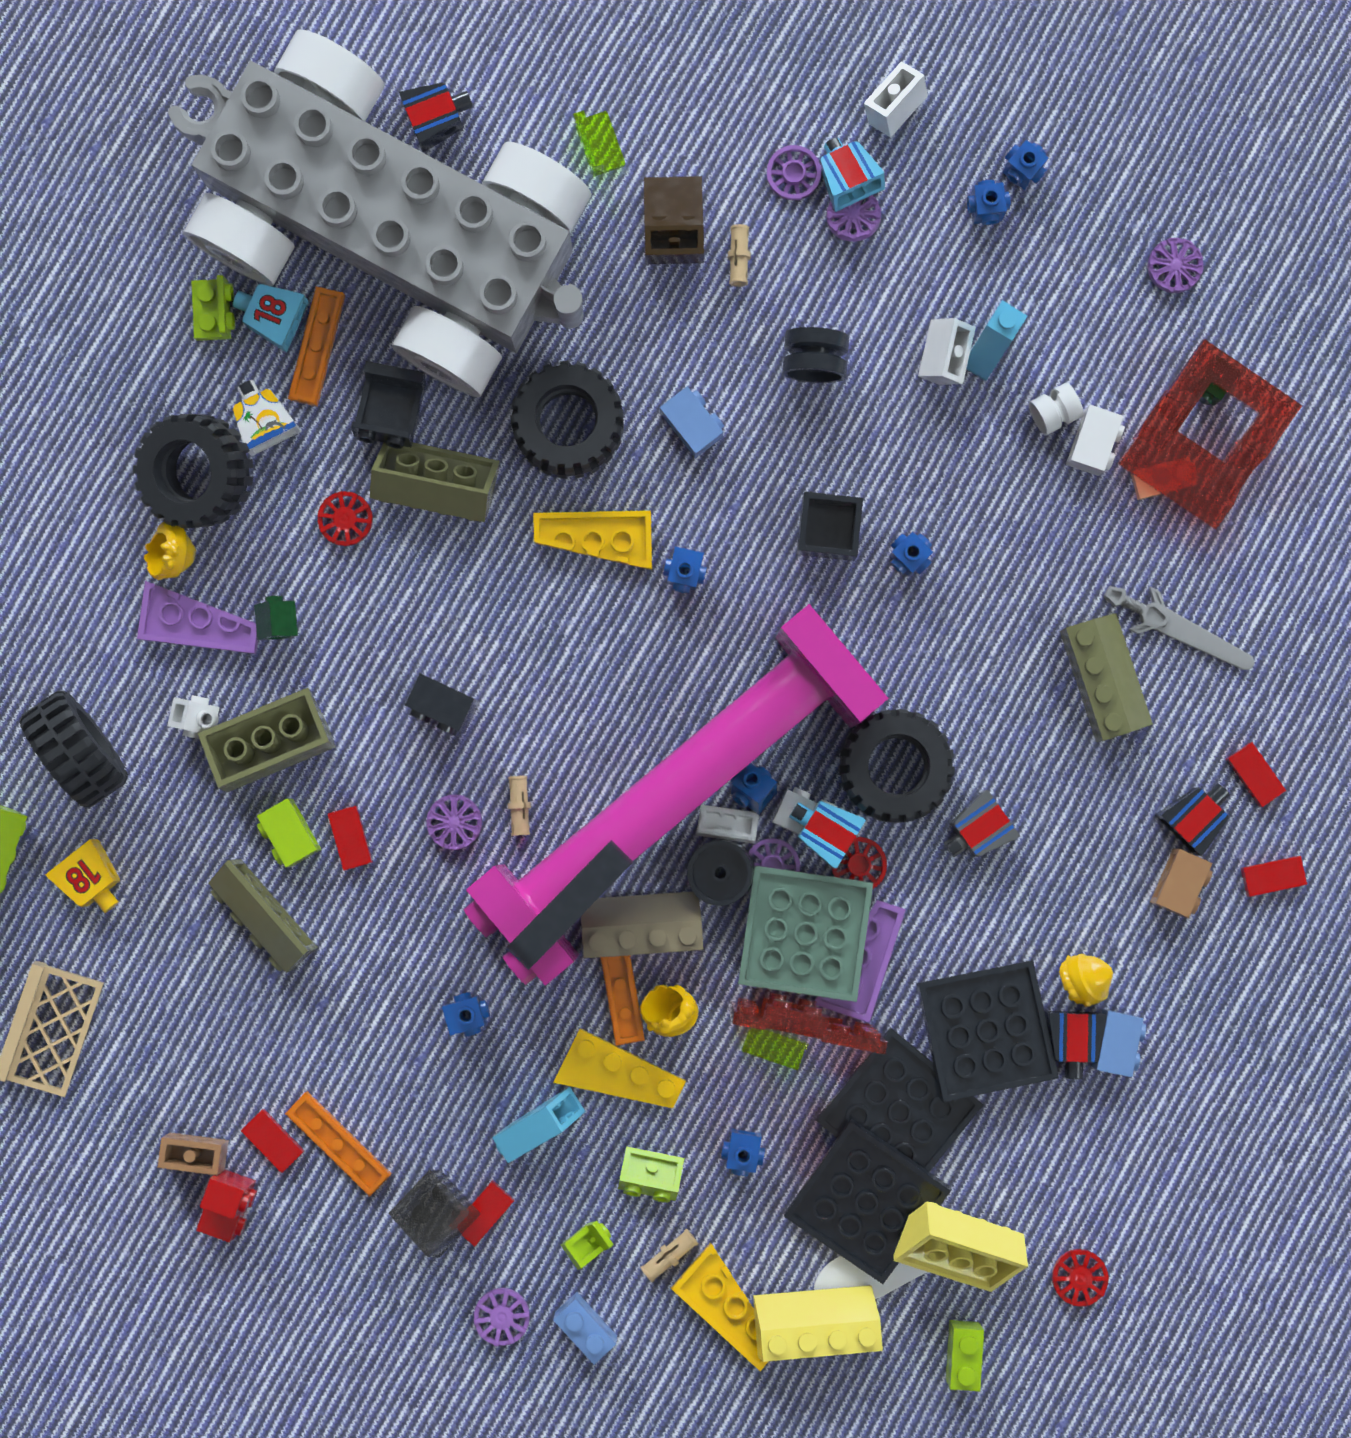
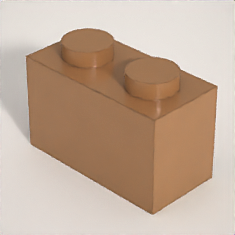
M1173 848L1150 903L1181 917L1189 918L1190 914H1195L1200 905L1201 898L1198 896L1202 887H1206L1211 880L1213 872L1210 868L1213 863L1182 849Z
M170 1132L161 1138L157 1168L218 1175L225 1170L229 1140Z

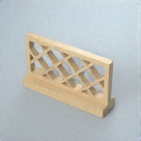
M40 961L33 962L0 1056V1081L5 1082L8 1080L65 1097L104 982L54 968ZM49 974L62 977L67 988L51 995L46 985ZM68 979L78 983L71 986ZM82 984L95 987L92 999L82 1004L73 990ZM69 991L77 1007L61 1014L54 998ZM43 992H45L47 998L41 1001ZM50 1001L57 1017L42 1024L37 1015L38 1007ZM90 1004L86 1014L83 1007ZM79 1010L84 1019L83 1026L71 1032L63 1017ZM35 1020L38 1026L31 1029L33 1021ZM60 1020L67 1035L52 1042L44 1027ZM40 1030L48 1045L32 1052L27 1043L28 1036ZM80 1033L78 1041L76 1042L73 1036ZM69 1038L75 1049L72 1056L61 1060L54 1045ZM24 1048H25V1050L27 1051L28 1055L22 1057V1054H23V1051H24ZM50 1048L57 1064L42 1071L35 1055ZM29 1058L38 1072L29 1078L15 1075L19 1063ZM71 1061L68 1070H66L64 1064ZM60 1067L65 1077L62 1088L50 1085L44 1074ZM40 1077L42 1082L36 1081L34 1079Z

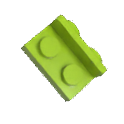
M217 275V279L191 281L194 339L196 341L231 339V330H235L234 313L230 312V301L234 300L232 283H229L224 275Z
M626 1146L618 1189L623 1190L624 1194L633 1197H639L643 1194L653 1196L655 1201L668 1203L670 1200L676 1201L685 1158Z

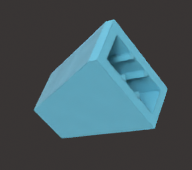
M1002 300L970 351L966 369L987 381L1028 315Z
M568 1087L503 1128L492 1138L496 1143L498 1152L504 1156L507 1163H510L562 1133L586 1111L571 1087Z

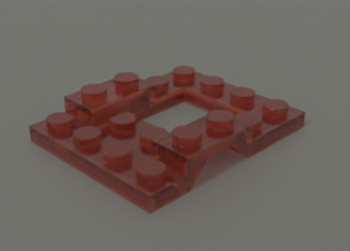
M1203 339L1170 388L1165 390L1132 438L1133 442L1118 462V465L1216 530L1234 505L1243 484L1253 470L1271 452L1302 405L1209 341ZM1210 383H1213L1258 414L1242 438L1235 442L1223 461L1178 431Z
M770 992L769 997L762 996L760 1007L757 1006L756 1001L738 998V1003L731 1001L729 1015L732 1024L761 1030L768 1028L818 1038L825 1043L886 1054L888 1042L875 1027H872V1024L855 1021L854 1026L843 1024L842 1018L822 1014L823 1009L816 1006L817 1001L799 998L798 1003L787 1001V995Z

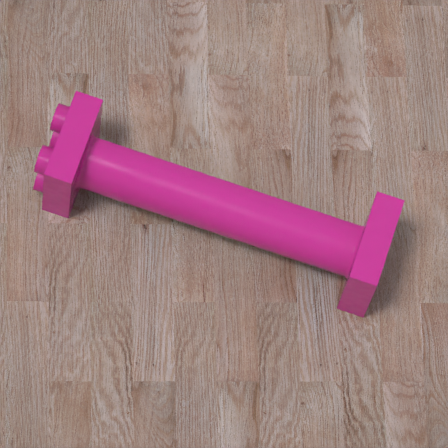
M808 604L780 628L775 638L788 654L784 660L520 880H517L505 864L492 867L466 889L474 901L463 909L465 914L486 938L499 929L509 943H511L611 840L634 861L824 701H828L845 723L852 728L889 698L812 606ZM562 935L529 970L510 951L503 956V959L525 985L537 976L546 986L570 966L580 954Z

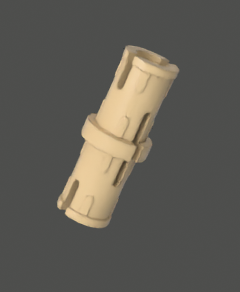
M735 224L730 227L731 250L728 251V260H730L729 284L735 287H743L748 285V261L751 259V252L748 251L749 227L744 224Z
M527 776L508 777L510 803H507V806L511 811V836L530 835L528 808H531V802H528Z
M685 1229L669 1245L666 1246L664 1244L660 1247L661 1251L640 1268L653 1283L672 1265L674 1267L679 1264L678 1260L699 1243L690 1231Z

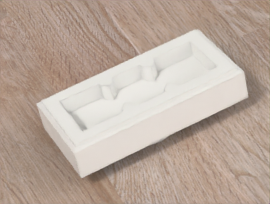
M701 805L697 836L755 844L759 815L751 811Z

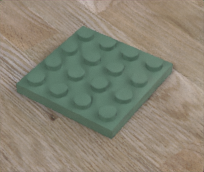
M755 866L738 984L857 1002L873 883Z

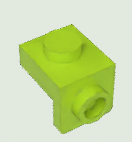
M594 1221L583 1226L563 1242L561 1247L577 1270H579L601 1252L610 1249L614 1244L610 1240L611 1234L606 1226L602 1223L599 1224L598 1221Z

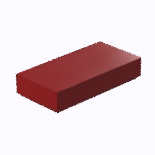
M1253 742L1248 743L1226 758L1259 807H1264L1286 791Z
M358 806L328 813L343 871L372 863L373 859Z
M1301 856L1241 867L1247 897L1307 885Z
M264 1108L240 1130L281 1173L305 1151Z
M492 1180L456 1221L453 1228L475 1247L515 1199Z

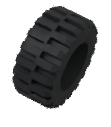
M560 361V365L552 367L551 363L543 366L544 370L540 373L534 371L528 376L529 381L526 384L522 383L518 388L519 394L517 398L513 399L511 406L513 412L510 418L518 448L533 467L540 468L542 473L549 476L555 474L558 478L567 479V476H575V478L584 477V473L590 471L593 474L600 470V465L604 462L607 464L613 458V452L618 450L621 443L620 439L624 431V416L620 397L615 392L614 386L608 378L604 379L601 372L595 368L592 370L586 368L584 363L577 362L576 365H569V361ZM559 396H579L585 399L594 410V430L580 444L574 446L553 444L545 437L541 430L540 416L542 410L551 400Z
M202 414L171 415L165 417L163 422L153 424L150 427L152 433H144L140 439L143 445L141 448H136L134 457L138 458L137 465H133V474H137L138 482H134L136 491H141L143 494L140 500L144 506L152 507L151 514L157 519L164 518L166 524L180 526V528L214 526L229 520L230 515H236L241 510L239 502H246L250 495L246 489L247 486L253 485L254 478L249 476V468H254L253 460L247 458L246 453L250 451L247 444L240 443L239 441L241 434L236 429H229V423ZM190 443H195L204 451L211 468L209 485L198 499L190 497L182 489L177 478L176 467L178 458L182 450Z
M56 691L22 715L20 727L31 748L50 772L51 776L60 784V787L80 806L93 807L126 783L128 773L119 755L91 716L68 692Z
M905 709L881 711L861 721L845 739V744L839 756L840 766H838L842 788L846 791L851 803L867 816L879 821L892 823L914 821L931 813V810L938 807L943 802L945 794L949 792L952 786L950 783L951 778L955 773V767L952 764V758H954L953 749L950 750L947 743L949 740L945 733L942 734L938 729V725L932 720L929 721L924 718V715L918 712L912 713ZM898 738L912 743L919 750L923 758L924 770L921 780L917 786L904 794H890L882 791L874 784L869 774L868 763L872 751L878 744L888 739Z

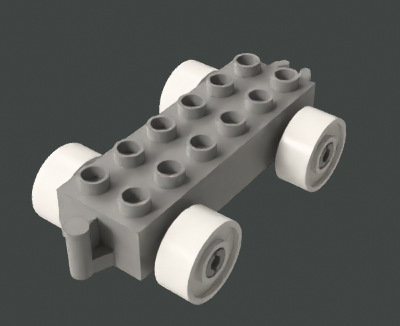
M297 30L274 73L250 60L233 92L225 89L224 85L215 78L206 75H192L186 78L185 85L192 95L208 97L213 101V115L205 121H195L190 118L184 109L176 105L169 108L168 115L178 132L188 140L202 145L191 166L204 184L211 190L236 202V204L215 194L205 193L184 229L183 235L199 249L222 264L256 282L273 286L295 248L294 244L284 234L271 226L272 222L444 314L443 316L427 308L413 306L391 347L402 358L426 374L458 391L474 397H481L502 359L501 354L493 346L480 338L479 334L517 354L534 321L557 323L569 329L576 328L582 323L584 314L580 290L572 284L561 286L557 280L573 252L570 234L592 194L581 179L555 160L522 144L505 142L482 184L365 122L385 87L383 80L369 65L347 49L307 30Z

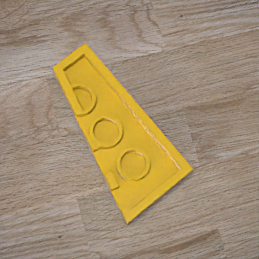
M651 510L533 513L535 544L652 570Z
M580 1028L553 1083L673 1108L686 1080Z
M709 1243L671 1289L761 1372L769 1361L763 1362L758 1358L754 1308L712 1243Z

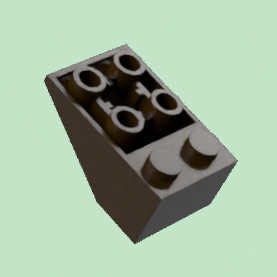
M702 176L644 177L646 265L704 263Z

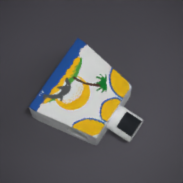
M254 380L246 381L238 386L243 401L235 404L233 411L242 442L247 444L250 450L248 453L251 456L301 432L299 426L270 388L259 392Z

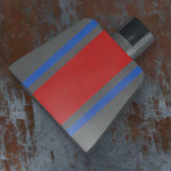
M983 790L950 822L957 834L944 842V845L953 857L965 849H968L973 857H979L1020 837V834L988 790Z

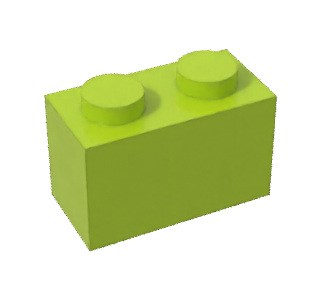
M287 798L257 815L260 821L257 827L264 839L269 838L273 844L274 849L271 851L279 865L284 864L286 868L292 867L322 850L294 799Z
M949 1320L946 1382L950 1390L978 1392L981 1390L984 1329L979 1322Z

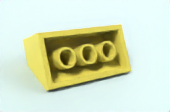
M933 1202L924 1203L908 1216L893 1255L895 1262L992 1292L1028 1267L1024 1234L1013 1231L1008 1227L992 1224L984 1219L963 1214L960 1211L939 1206Z
M871 1285L753 1295L758 1358L763 1362L883 1351L880 1317Z

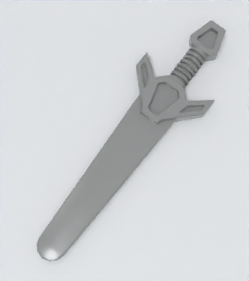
M1109 586L1103 596L1114 607L1123 605V607L1126 606L1129 610L1131 609V611L1139 613L1142 623L1128 629L1136 634L1154 629L1242 670H1249L1254 666V659L1250 654L1166 608L1160 591L1149 587L1152 603L1147 605L1140 604L1138 600L1135 601L1130 596L1127 597L1125 589Z

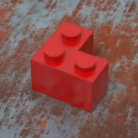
M226 1169L218 1175H213L209 1179L200 1204L203 1212L196 1231L229 1243L236 1235L241 1236L247 1219L243 1218L244 1213L248 1207H252L257 1195V1190L253 1189L256 1180Z

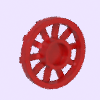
M340 491L323 500L318 511L317 522L320 532L328 541L338 546H353L368 536L373 525V514L369 504L363 497L353 492ZM343 497H352L348 507H345ZM339 498L340 508H337L331 502ZM356 500H359L363 506L353 511L352 508ZM329 506L334 511V514L324 513L326 507ZM366 510L368 519L357 517V514ZM323 518L333 519V522L324 526ZM357 522L367 524L363 532L356 527ZM336 526L337 529L333 537L329 536L326 531ZM352 529L359 535L351 540L349 533ZM341 530L345 531L346 541L337 540Z
M855 837L852 842L854 843L855 854L852 855L847 851L846 855L849 859H842L840 864H846L847 868L837 872V868H832L833 875L840 878V876L850 872L849 879L854 880L855 876H858L859 881H863V876L866 875L873 882L874 889L882 882L887 871L885 853L873 840ZM858 842L868 843L863 853L859 852ZM871 846H873L878 853L868 857L867 853ZM881 857L882 867L871 865V861ZM871 869L881 871L877 879L869 873Z
M1073 1249L1061 1255L1055 1262L1052 1270V1284L1056 1293L1066 1303L1079 1307L1090 1306L1105 1295L1109 1281L1108 1271L1104 1262L1095 1253L1085 1249ZM1076 1255H1085L1082 1265L1078 1264ZM1069 1257L1072 1258L1074 1264L1071 1268L1063 1263ZM1091 1257L1097 1261V1264L1088 1269L1087 1266ZM1060 1267L1068 1272L1067 1276H1058ZM1101 1267L1103 1276H1092V1273ZM1057 1281H1068L1069 1284L1060 1290ZM1103 1281L1100 1289L1094 1286L1092 1282ZM1074 1288L1075 1290L1072 1299L1064 1295L1069 1290ZM1091 1288L1097 1294L1090 1298L1087 1289ZM1079 1291H1083L1085 1300L1077 1301Z

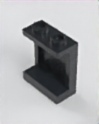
M366 361L364 368L366 379L356 421L352 422L351 425L354 437H357L359 441L364 443L384 442L387 446L395 449H402L403 446L412 448L426 387L424 372Z

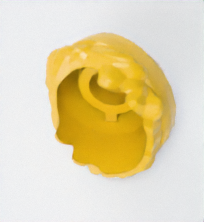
M162 522L157 527V531L151 541L145 544V549L148 551L144 555V560L147 562V571L157 580L178 577L180 573L187 570L193 564L196 557V548L184 528L171 526L165 522Z
M1078 954L1066 957V960L1061 963L1059 975L1064 990L1069 993V1000L1074 1001L1076 1004L1090 1007L1107 999L1113 970L1100 958Z
M678 984L675 986H655L644 997L640 1005V1013L642 1019L647 1024V1030L663 1037H674L687 1032L696 1023L699 1013L695 999Z

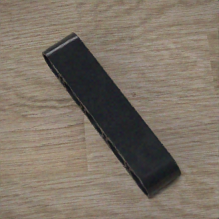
M611 840L506 948L529 970L634 861Z

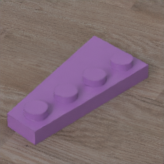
M145 581L137 639L256 654L258 645L256 623Z
M877 900L869 912L857 1002L817 996L813 1003L814 1005L870 1023L906 909Z

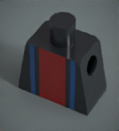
M443 82L399 92L422 152L431 149L460 131L463 127L458 113L473 108L467 91L451 97L446 83Z
M1218 783L1207 794L1200 787L1192 788L1159 811L1155 816L1194 855L1202 856L1229 818L1228 814L1220 806L1230 797V794Z
M1044 1011L1055 1061L1065 1062L1066 1079H1083V1062H1098L1106 1014L1101 1012Z

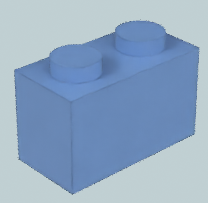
M687 386L659 408L662 417L696 459L723 438L724 432L722 428L724 425L715 413L710 415L704 408L706 402L697 390L692 392Z
M1102 1009V1013L1106 1014V1023L1098 1062H1092L1091 1067L1099 1071L1133 1077V1071H1137L1140 1065V1054L1137 1053L1139 1041L1143 1042L1146 1034V1024H1143L1144 1018Z
M578 1292L555 1312L553 1321L593 1365L616 1345L617 1335Z

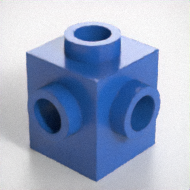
M1026 139L1020 147L1015 144L1005 156L1008 162L1003 173L1013 184L1020 186L1025 191L1032 181L1037 184L1047 172L1044 166L1049 157L1046 156L1045 150L1040 145L1030 143Z
M994 180L980 181L977 185H974L970 196H967V210L969 214L972 213L973 224H997L1003 220L1007 210L1010 209V194L1005 192L1004 182L995 183Z
M912 531L907 537L902 533L890 545L894 549L888 556L892 560L890 563L902 575L905 573L909 577L915 571L920 575L932 563L928 559L933 553L930 549L932 544L921 533L916 535ZM912 547L918 555L916 557L909 556L908 548Z
M675 546L673 558L666 559L663 576L668 577L667 584L673 585V591L689 594L690 589L696 591L697 584L704 583L707 567L702 566L703 552ZM687 568L690 570V573L683 575L680 573V570Z
M750 763L730 780L733 800L743 808L749 807L758 815L777 795V781L772 779L771 774L762 766L756 767Z
M471 992L453 996L454 1002L442 1006L450 1036L461 1032L464 1033V1037L482 1032L481 1027L487 1024L486 1018L490 1017L486 1000L481 1001L479 995L471 996ZM464 1010H468L471 1013V1018L464 1016Z
M731 1128L729 1142H723L721 1159L726 1160V1168L731 1169V1174L748 1176L749 1172L756 1173L757 1165H763L765 1148L760 1147L761 1133ZM740 1151L748 1152L745 1156L738 1155Z

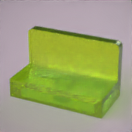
M584 110L574 113V124L593 177L624 167L625 160L608 112L603 111L586 117Z
M751 1022L741 1051L798 1070L804 1051L807 1050L809 1044L805 1040Z

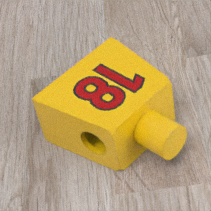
M89 839L45 874L50 881L80 907H87L96 902L101 910L107 913L119 903L110 889L120 881V878L98 839Z

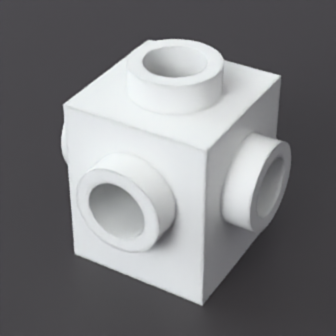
M192 695L191 701L174 697L167 726L183 729L182 736L199 739L197 733L218 724L220 707L208 705L209 699Z

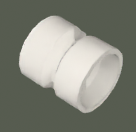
M1064 383L1051 390L1050 396L1043 394L1029 402L1032 418L1044 435L1060 429L1062 422L1070 424L1084 416L1080 399L1068 383Z

